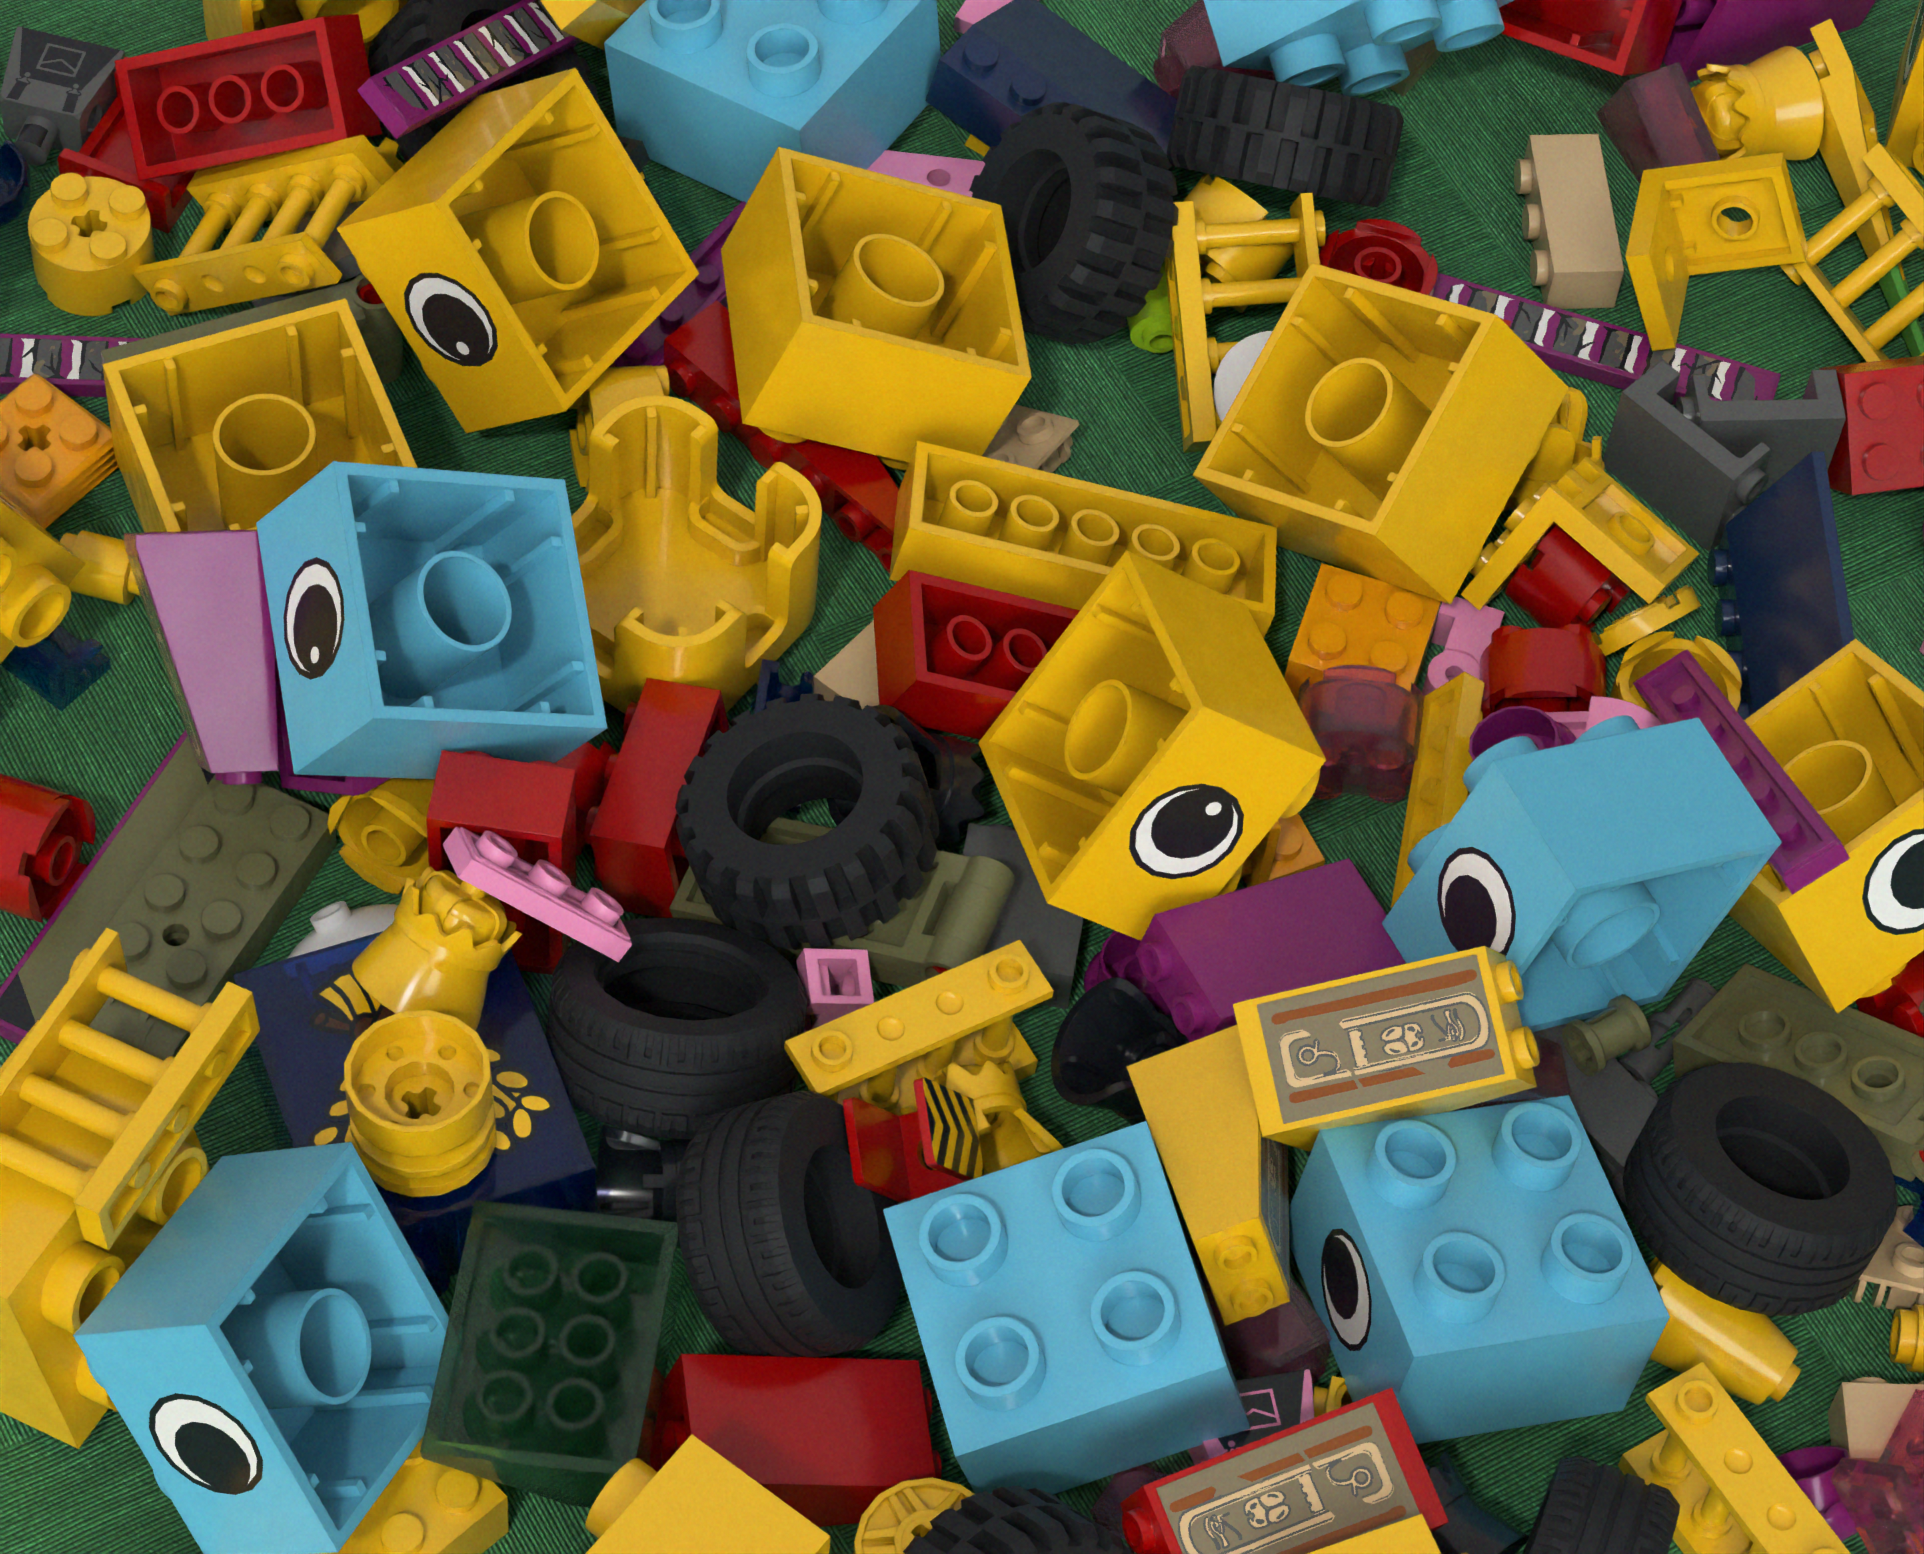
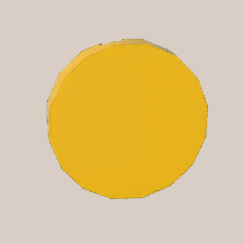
M1684 585L1674 592L1678 602H1676L1673 594L1668 597L1665 595L1661 596L1651 604H1646L1613 621L1612 625L1604 628V632L1598 636L1596 632H1593V642L1599 646L1604 656H1607L1700 607L1701 604L1692 586Z

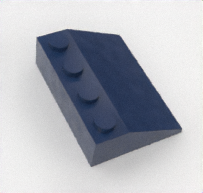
M1013 0L973 24L939 59L925 100L989 147L999 145L1002 141L1000 134L1010 124L1021 122V116L1031 110L1056 102H1066L1072 105L1078 104L1145 129L1155 138L1157 144L1162 147L1167 158V147L1177 104L1176 98L1037 0ZM1171 166L1168 171H1172L1175 166Z
M1812 451L1730 520L1725 525L1718 549H1711L1708 555V581L1711 586H1718L1720 598L1717 600L1715 607V630L1717 636H1725L1726 652L1734 660L1741 674V702L1738 713L1743 720L1854 640L1824 452Z

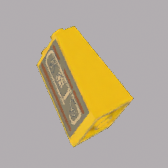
M1481 946L1233 1004L1262 1137L1305 1151H1312L1321 1129L1450 1112L1537 1087L1532 1067L1539 1065V1051L1530 1028L1522 1026L1516 1001L1523 999L1524 991L1519 971L1512 960L1507 961L1505 955L1489 947Z
M1234 1025L1126 1066L1225 1326L1247 1317L1258 1316L1271 1308L1290 1302L1288 1145L1262 1137L1238 1026Z

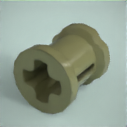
M1621 994L1609 1000L1607 1009L1584 1022L1574 1019L1567 1023L1566 1027L1562 1029V1039L1576 1067L1585 1075L1592 1077L1606 1067L1607 1061L1628 1050L1639 1052L1649 1047L1651 1031L1638 1005L1628 996Z

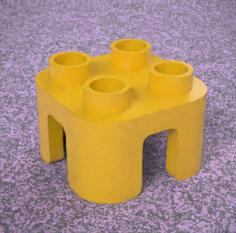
M649 395L630 399L613 408L596 424L589 437V492L582 506L571 516L602 699L626 714L628 705L632 701H639L646 679L651 678L721 690L725 712L727 713L805 631L814 616L817 596L822 507L819 496L812 484L802 474L783 462H775L757 480L755 512L728 496L717 483L718 426L710 415L693 404L670 396Z

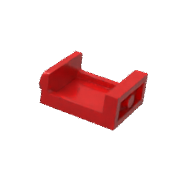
M115 71L117 97L79 152L67 148L63 149L57 158L59 174L76 173L82 177L110 178L139 188L144 194L150 213L151 227L169 234L193 198L186 187L196 172L138 180L117 72Z

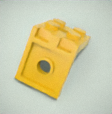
M1784 152L1643 170L1625 258L1652 351L1676 348L1690 275L1806 262L1808 245ZM1730 207H1738L1747 211L1751 218L1741 222L1731 221L1721 211Z
M1586 456L1575 469L1571 468L1565 473L1556 485H1551L1548 482L1544 483L1531 499L1527 497L1516 508L1503 525L1507 529L1494 543L1490 542L1482 550L1479 560L1469 571L1474 578L1461 595L1475 608L1481 610L1508 586L1512 577L1523 563L1528 566L1539 553L1536 546L1556 525L1568 533L1648 604H1651L1670 586L1700 553Z

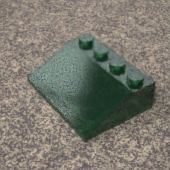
M475 1200L420 1450L421 1457L563 1504L588 1508L592 1507L604 1486L627 1462L634 1458H640L646 1464H649L686 1268L682 1257L677 1223Z

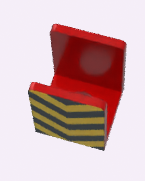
M925 1077L914 1080L917 1111L898 1116L856 1097L843 1100L855 1184L901 1203L985 1175L973 1099ZM922 1147H923V1152H924V1159H925V1162H926L927 1166H929V1167H931V1168H934V1169H936V1170H929V1169L925 1166V1164L923 1163L922 1155H921V1154H922Z

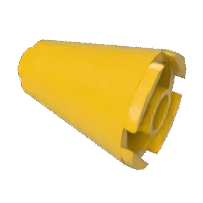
M390 778L365 794L356 796L341 794L330 807L327 822L330 835L337 828L339 836L344 843L338 852L345 863L365 881L385 892L398 895L405 887L408 876L417 881L423 871L429 866L426 817L435 779Z
M1655 1256L1649 1264V1272L1670 1318L1649 1359L1680 1373H1684L1699 1363L1704 1362L1726 1392L1758 1406L1768 1396L1779 1402L1790 1390L1801 1372V1369L1793 1364L1798 1353L1797 1348L1767 1315L1740 1310L1710 1298L1681 1280Z

